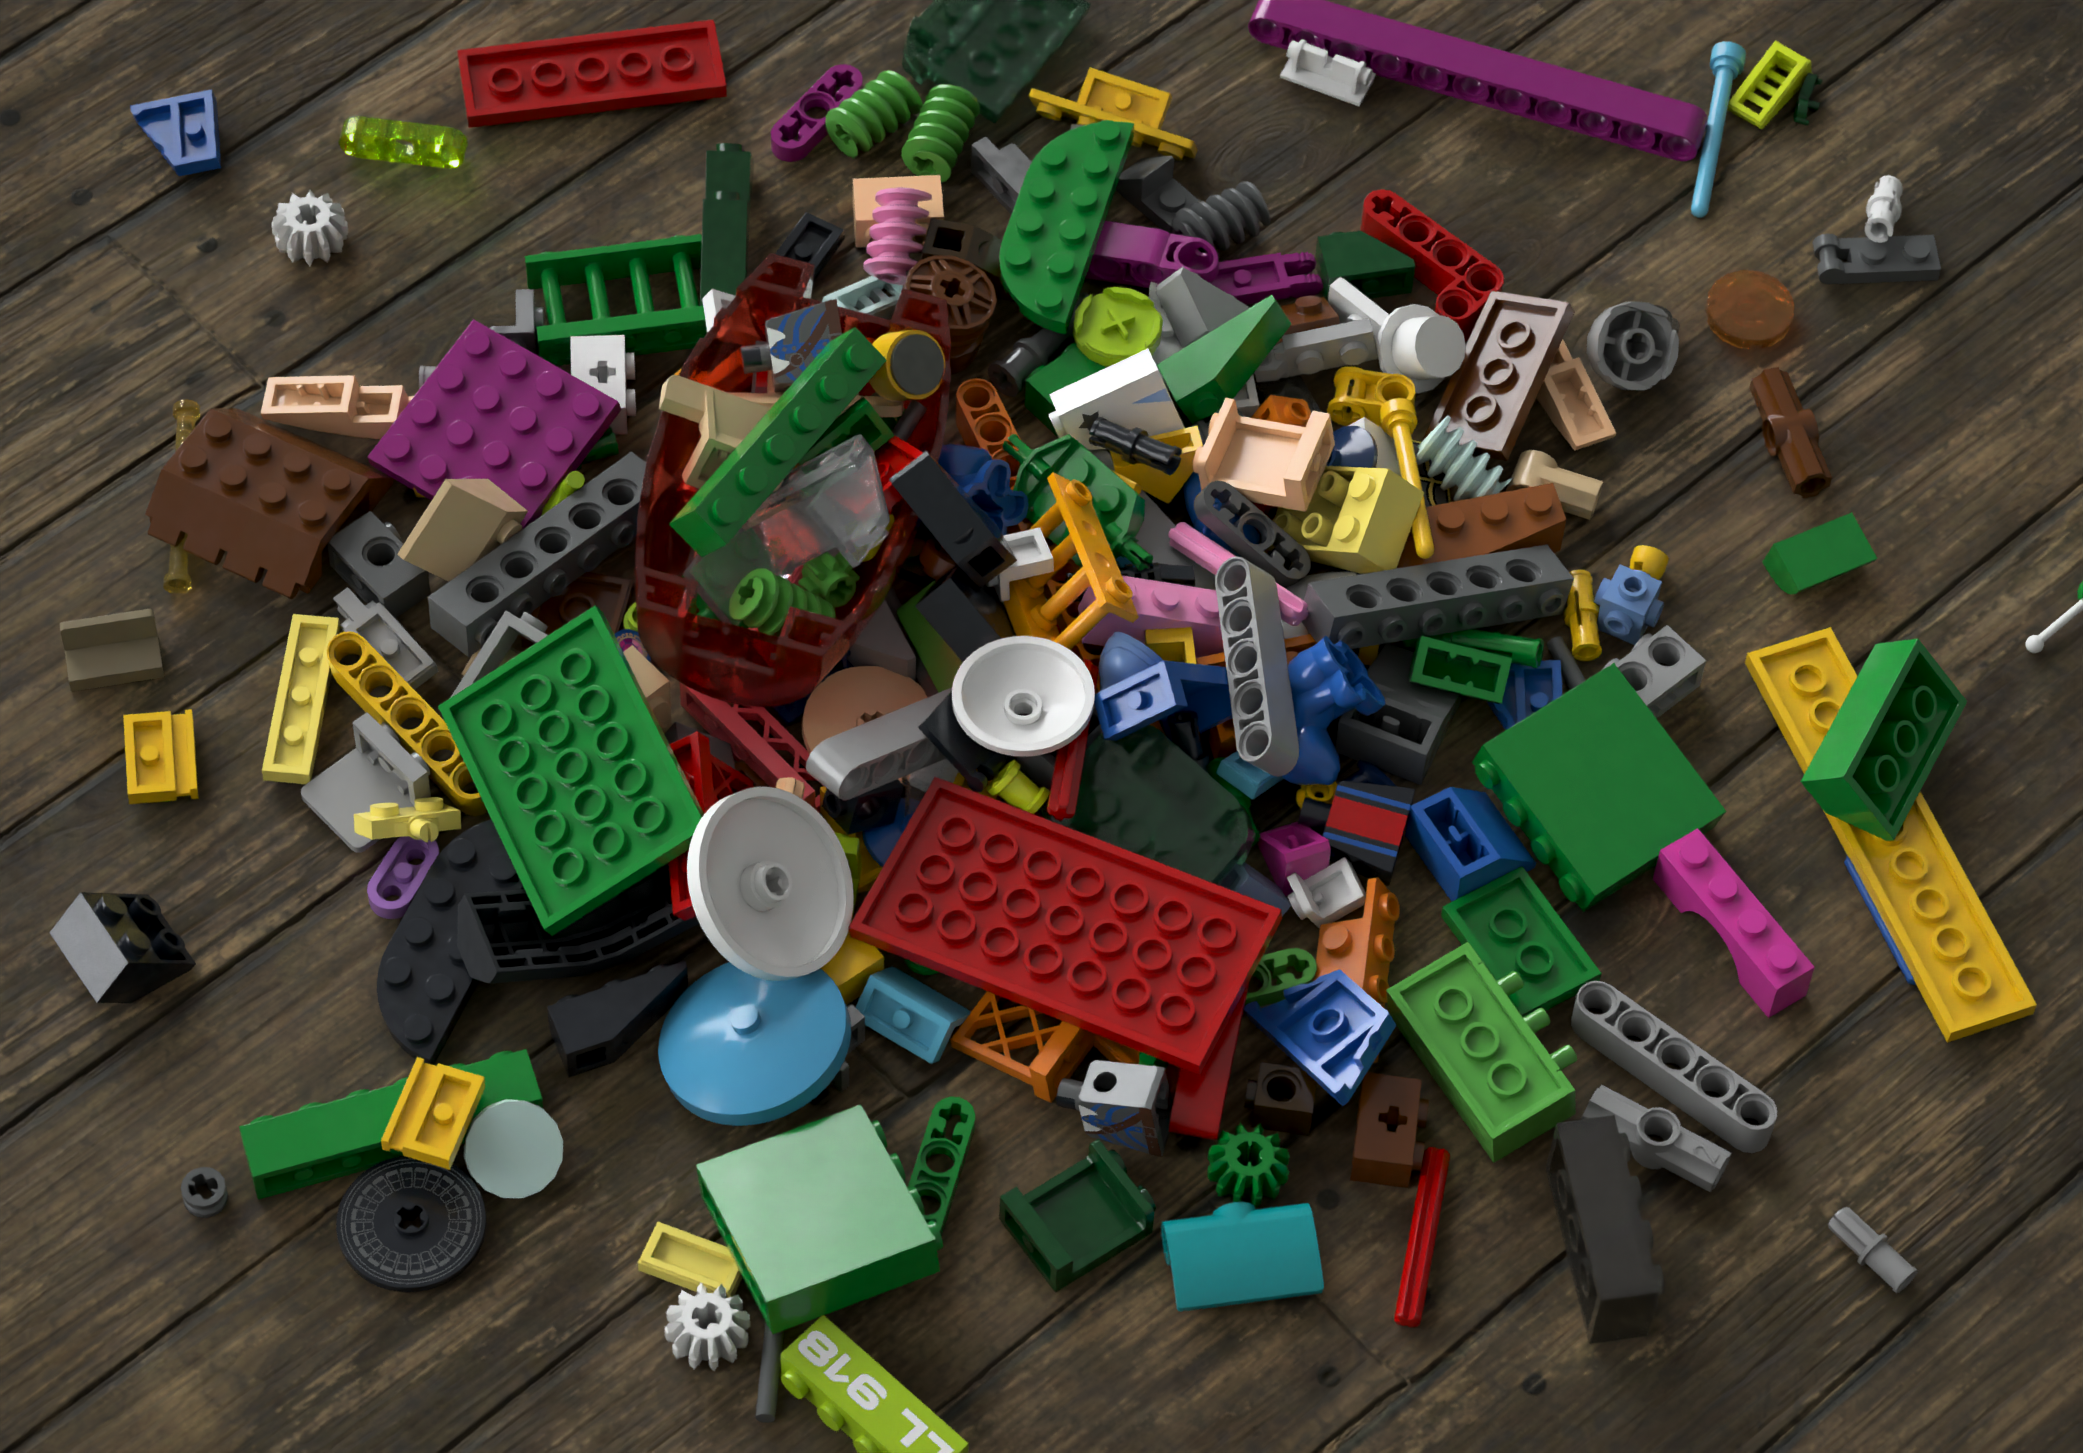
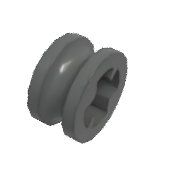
M200 1167L187 1173L182 1180L181 1192L184 1205L189 1213L202 1218L212 1217L220 1213L226 1206L228 1194L224 1177L219 1171L209 1167ZM206 1185V1188L212 1191V1197L203 1200V1197L197 1194L196 1188Z

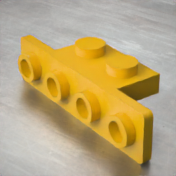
M1089 67L1077 102L1033 88L1029 94L1032 104L1037 107L1036 112L1046 118L1060 121L1061 117L1065 116L1077 120V124L1080 125L1099 123L1103 120L1134 123L1135 135L1131 146L1141 147L1143 142L1159 147L1158 153L1164 156H1172L1175 160H1182L1183 155L1195 158L1198 151L1194 141L1161 130L1172 100V96L1168 92Z

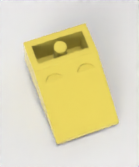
M1325 466L1306 512L1278 507L1272 521L1305 548L1312 562L1360 574L1397 568L1424 492L1390 469ZM1271 545L1268 550L1272 551L1275 547Z

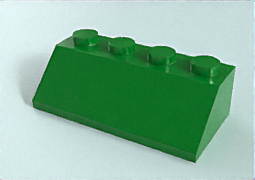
M1918 638L1875 644L1800 782L1825 813L1886 841L1894 840L1968 701Z

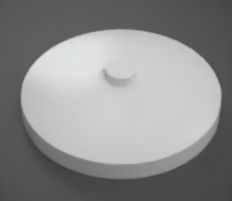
M753 787L739 791L719 800L704 814L694 831L690 843L687 861V880L692 906L697 919L717 951L743 972L771 981L795 979L812 973L827 964L839 951L847 936L849 925L851 924L854 901L852 877L845 852L827 821L816 809L800 797L788 791L772 787Z

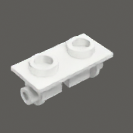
M1303 39L1299 43L1295 41L1290 43L1286 55L1289 57V60L1280 75V78L1356 106H1360L1376 77V73H1373L1372 69L1366 67V62L1361 61L1359 63L1337 54L1334 58L1329 57L1328 51L1307 44V41Z

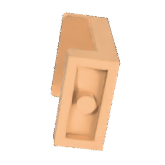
M1225 398L1219 413H1214L1211 417L1208 430L1209 435L1204 447L1199 446L1196 450L1193 469L1199 475L1201 490L1211 482L1224 481L1233 486L1250 502L1306 512L1335 446L1330 414L1312 411L1306 427L1240 416L1237 411L1236 400Z

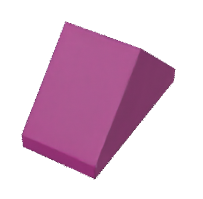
M1298 821L1259 833L1260 838H1258L1259 841L1257 843L1276 885L1280 887L1285 896L1293 893L1287 879L1288 876L1296 872L1303 880H1306L1329 866L1331 852L1329 840L1309 827L1299 825Z

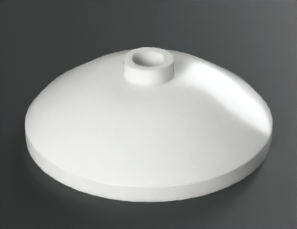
M1034 636L1006 637L980 647L961 664L952 686L954 714L965 733L981 746L1010 756H1037L1064 747L1085 729L1094 709V683L1083 661L1063 645ZM1025 713V714H1028V715H1026V716H1021V715H1018V714Z

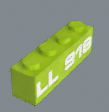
M824 1315L780 1354L781 1381L786 1389L798 1399L803 1397L808 1399L817 1408L819 1417L830 1429L834 1431L841 1429L853 1440V1445L858 1453H968L969 1443Z

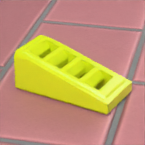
M1774 41L1729 100L1727 110L1762 130L1803 86L1807 74L1812 73L1811 61L1781 43ZM1778 67L1789 73L1788 77L1785 78L1775 72L1776 68ZM1769 78L1781 86L1777 90L1764 81ZM1756 89H1759L1772 98L1767 101L1754 92ZM1749 100L1763 108L1760 114H1757L1742 104Z

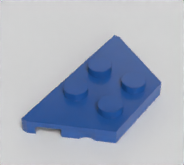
M1340 969L1320 976L1311 983L1299 984L1283 990L1285 1000L1264 1008H1260L1257 1001L1248 1003L1244 1007V1012L1249 1020L1342 1106L1349 1102L1396 1027L1389 1012Z

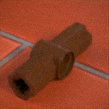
M1779 367L1763 370L1760 375L1751 379L1750 391L1763 419L1762 433L1766 449L1771 456L1778 455L1793 494H1799L1802 498L1817 496L1823 489L1830 487L1832 476L1818 445L1819 431L1815 416L1810 409L1803 410L1788 372L1779 370Z

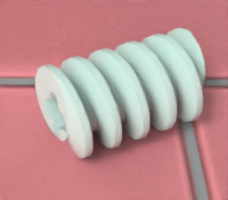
M1449 415L1417 446L1419 448L1416 456L1417 465L1431 460L1432 464L1427 475L1432 478L1441 473L1445 474L1440 486L1442 490L1455 485L1458 486L1454 501L1500 493L1513 479L1510 478L1502 483L1498 482L1503 471L1500 465L1489 470L1485 469L1490 458L1488 453H1483L1473 458L1472 455L1477 442L1471 440L1460 445L1459 442L1464 430L1459 427L1448 433L1446 429L1451 420Z

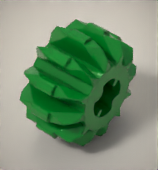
M1241 1122L1235 1127L1234 1135L1222 1130L1221 1134L1218 1135L1217 1145H1212L1209 1148L1207 1158L1210 1163L1207 1169V1177L1209 1182L1217 1183L1216 1192L1218 1197L1232 1193L1234 1195L1233 1202H1243V1198H1250L1251 1203L1256 1209L1262 1203V1195L1275 1200L1279 1195L1280 1186L1288 1182L1290 1172L1287 1167L1290 1155L1288 1149L1280 1148L1281 1139L1278 1133L1264 1137V1128L1261 1123L1254 1128V1132H1247Z

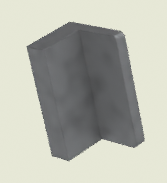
M984 137L972 144L971 172L1012 214L1031 161L1015 144H1009L998 150L987 137Z

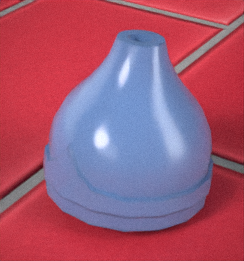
M1114 632L1105 643V647L1100 655L1098 667L1100 691L1163 661V659L1145 644L1130 635Z

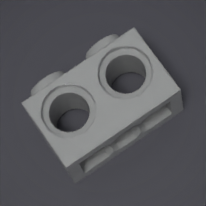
M1666 625L1654 635L1650 633L1644 635L1638 640L1628 655L1621 660L1618 658L1611 660L1603 669L1615 663L1657 719L1700 686L1706 660ZM1658 663H1664V664H1667V665H1669V666H1663V665H1660V664H1658Z

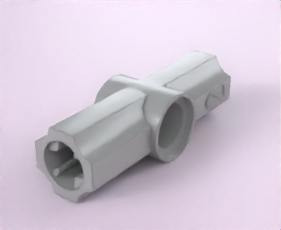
M1603 1085L1596 1089L1581 1118L1580 1124L1631 1150L1636 1162L1643 1167L1649 1169H1660L1663 1167L1709 1192L1713 1188L1715 1189L1731 1158V1152L1681 1127L1678 1118L1670 1110L1664 1108L1647 1109ZM1647 1135H1657L1665 1141L1656 1142L1649 1139Z

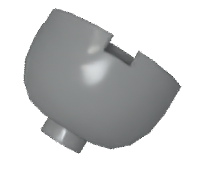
M1623 302L1604 310L1594 320L1587 336V355L1591 368L1602 381L1621 390H1647L1652 388L1651 386L1657 384L1661 379H1665L1672 372L1678 358L1679 338L1676 330H1672L1670 322L1665 318L1668 315L1662 309L1649 302Z

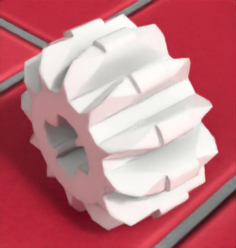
M311 190L303 198L292 193L289 200L290 204L278 203L277 216H274L272 221V232L275 235L276 246L280 253H287L292 263L301 258H305L309 266H311L316 258H321L328 263L331 256L330 252H342L343 240L347 239L348 224L345 221L344 210L341 204L332 203L328 193L318 198H315Z
M700 1283L697 1287L696 1296H692L682 1290L678 1296L679 1305H669L667 1310V1320L670 1323L665 1327V1337L668 1342L673 1343V1354L677 1359L689 1355V1365L693 1370L702 1360H708V1365L713 1371L718 1367V1358L720 1357L734 1363V1360L737 1358L736 1348H746L748 1344V1333L745 1330L750 1327V1316L747 1311H741L743 1306L739 1295L726 1298V1289L722 1284L715 1289L714 1293H707V1288Z

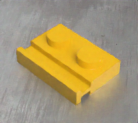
M192 709L185 710V714L171 715V711L123 715L129 804L176 801L178 796L190 795L191 799H199Z
M417 1057L382 1136V1149L390 1151V1149L401 1151L403 1156L450 1170L486 1087L485 1077L439 1063L437 1066L425 1063L424 1059Z

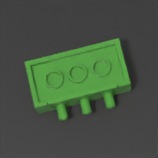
M1469 942L1388 988L1386 990L1388 1012L1402 1035L1494 1163L1576 1114L1575 1089L1561 1070L1575 1063L1577 1055L1570 1045H1565L1551 1054L1547 1052L1534 1034L1550 1024L1551 1021L1543 1008H1538L1522 1017L1508 998V996L1524 987L1520 975L1516 971H1512L1496 981Z

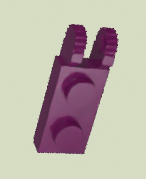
M1308 252L1285 255L1274 253L1219 262V274L1211 283L1225 293L1234 296L1245 305L1259 303L1270 295H1273L1276 300L1290 298V296L1295 299L1304 296H1315L1323 288L1321 277L1318 274H1310L1317 265L1314 255Z

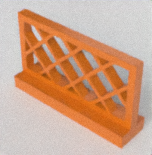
M987 991L950 1039L952 1048L1032 1085L1035 1096L1052 1103L1057 1096L1061 1080L1071 1077L1094 1046V1037L1097 1034L1064 1021L1058 1026L1039 1030L1035 1015L1042 1014L1041 1012L1024 1005L999 1011L997 1002L1001 996ZM1030 1017L1033 1032L1009 1038L1005 1037L1002 1023ZM997 1025L1000 1040L979 1044L970 1039L977 1029ZM1037 1044L1039 1053L1029 1067L1011 1059L1009 1050Z

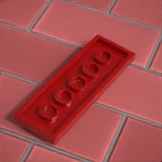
M714 20L457 50L469 128L727 97V85Z

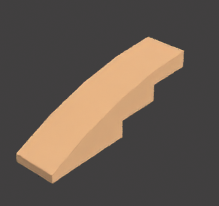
M1562 339L1536 398L1553 424L1575 451L1615 437L1616 431L1580 358H1572Z
M355 375L268 377L261 415L265 420L308 430L381 440L414 396H407L403 385L359 386Z

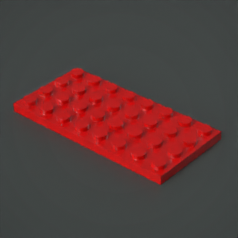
M934 777L849 925L850 937L1200 1075L1282 920V909L941 778Z

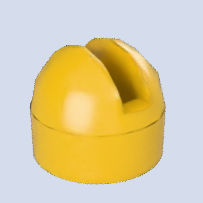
M1639 545L1633 550L1629 568L1644 571L1652 578L1659 580L1665 573L1669 557L1657 548Z

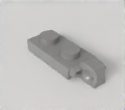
M1366 318L1283 335V342L1273 347L1256 369L1254 375L1257 382L1278 381L1280 378H1288L1289 376L1314 374L1321 370L1346 365H1358L1365 361L1378 359L1371 320Z
M348 587L333 598L338 605L337 610L345 618V621L340 624L343 632L351 631L364 637L414 690L439 672L437 665L380 602L376 604L372 600L367 605H364Z

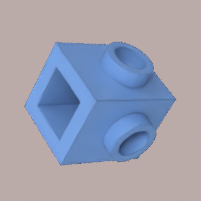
M1620 564L1612 580L1604 578L1596 593L1594 603L1600 605L1597 618L1598 630L1635 645L1643 637L1647 627L1651 626L1654 628L1660 618L1664 607V602L1658 600L1662 581L1652 578L1644 571L1633 570Z

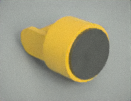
M920 330L890 332L880 336L872 344L887 361L868 383L883 398L891 401L923 399L932 395L941 385L945 374V357L939 343L930 334Z

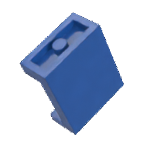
M1163 660L1096 693L1094 700L1104 740L1116 741L1161 720L1169 743L1173 744L1167 719L1169 716H1174V713L1181 711H1194L1197 713L1200 733L1233 718L1226 667Z

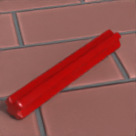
M1084 659L1083 663L1091 674L1096 692L1099 669L1092 664L1091 660ZM1091 718L1080 735L1069 744L1057 750L1047 805L1048 813L1053 815L1055 820L1063 821L1064 818H1072L1075 815Z
M1429 1147L1424 1151L1394 1316L1395 1322L1400 1326L1415 1328L1421 1324L1450 1161V1153L1445 1149Z

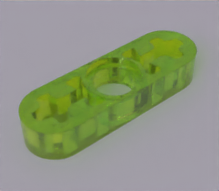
M363 116L347 118L343 123L339 139L341 149L353 157L440 168L459 167L464 162L468 139L465 134L452 127ZM395 140H404L413 145L401 144Z

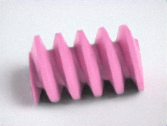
M903 187L883 189L876 193L875 201L881 207L875 208L872 213V218L879 224L871 226L869 235L876 241L867 244L866 248L867 253L873 257L864 261L863 267L868 274L884 282L897 285L905 284L907 270H910L917 263V261L909 258L910 253L922 252L923 245L912 241V237L926 234V228L916 224L915 220L929 217V211L919 207L918 202L932 200L931 194L918 189Z

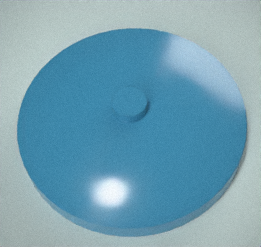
M728 962L711 970L695 981L674 1003L661 1029L658 1045L659 1063L664 1078L676 1099L687 1110L698 1117L710 1122L733 1126L765 1123L798 1110L817 1097L829 1085L846 1058L851 1039V1020L839 988L820 968L795 979L771 981L749 975Z

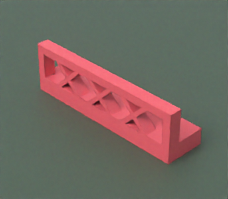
M724 667L706 680L695 670L680 679L681 706L711 736L730 743L733 757L737 762L743 760L772 788H776L779 778L791 777L803 782L805 786L803 800L820 813V795L815 798V790L805 781H817L806 770V762L810 754ZM723 686L734 697L733 707L716 692L717 689ZM745 720H754L764 726L763 737ZM770 733H771L775 738H769ZM775 750L789 751L795 757L794 768Z

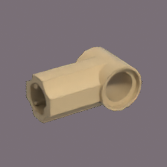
M1526 450L1519 456L1511 477L1513 479L1509 482L1506 492L1553 483L1563 511L1590 520L1597 506L1603 481L1559 468L1556 461L1542 451Z

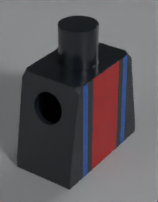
M1341 781L1338 782L1332 804L1305 797L1298 824L1324 831L1323 837L1329 840L1331 847L1330 861L1335 863L1345 857L1352 863L1356 873L1369 879L1378 877L1385 886H1389L1406 830L1410 806L1413 805L1415 790L1405 787Z

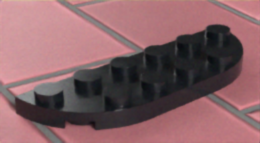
M492 819L479 823L458 835L436 857L382 956L378 970V1003L391 1035L414 1059H417V1057L422 1058L425 1063L435 1065L479 980L469 976L457 946L458 904L466 893L524 889Z

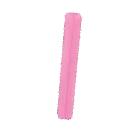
M1179 522L1168 533L1169 543L1172 547L1214 575L1217 574L1223 562L1229 558L1236 557L1185 522ZM1276 583L1281 619L1291 626H1298L1309 615L1307 603Z

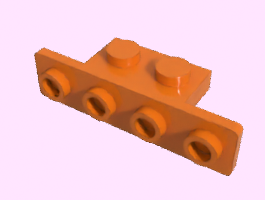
M1378 877L1368 879L1363 918L1320 925L1316 955L1317 972L1313 981L1320 976L1340 969L1384 1008L1385 1003H1387L1386 990L1389 988V966L1395 955L1393 943L1395 921L1399 918L1400 908L1395 894L1391 893ZM1378 1056L1376 1057L1373 1063L1378 1062Z

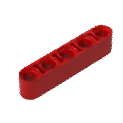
M1249 983L1201 1074L1198 1075L1180 1068L1170 1117L1169 1132L1217 1141Z

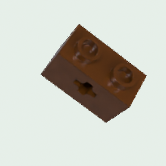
M1366 1073L1362 1079L1350 1181L1408 1188L1411 1171H1421L1424 1142L1415 1141L1417 1127L1426 1128L1429 1099L1420 1098L1422 1079ZM1387 1129L1395 1130V1132H1389Z

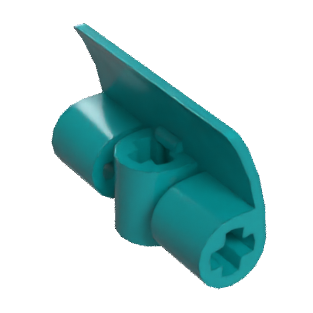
M1233 1202L1220 1206L1212 1215L1162 1221L1161 1223L1163 1252L1166 1264L1168 1266L1171 1265L1176 1308L1178 1311L1320 1294L1324 1290L1316 1229L1309 1203L1255 1209V1206L1251 1203Z

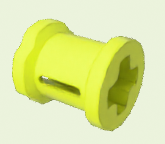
M1014 759L1007 763L994 777L986 790L992 796L998 794L1011 806L1035 814L1048 798L1050 791L1044 786L1040 788L1036 786L1019 770L1021 765Z

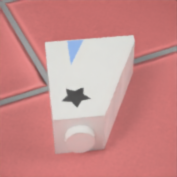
M1149 349L1049 394L1056 411L1048 415L1058 437L1061 438L1069 434L1088 450L1105 449L1089 443V438L1092 436L1089 435L1090 429L1094 421L1099 417H1103L1107 421L1130 430L1136 427L1147 431L1148 436L1185 428Z

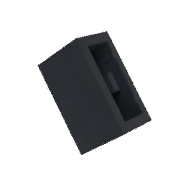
M80 892L49 932L96 1003H132L191 971L196 964L186 950L183 939L173 931L162 915L159 904L148 894Z

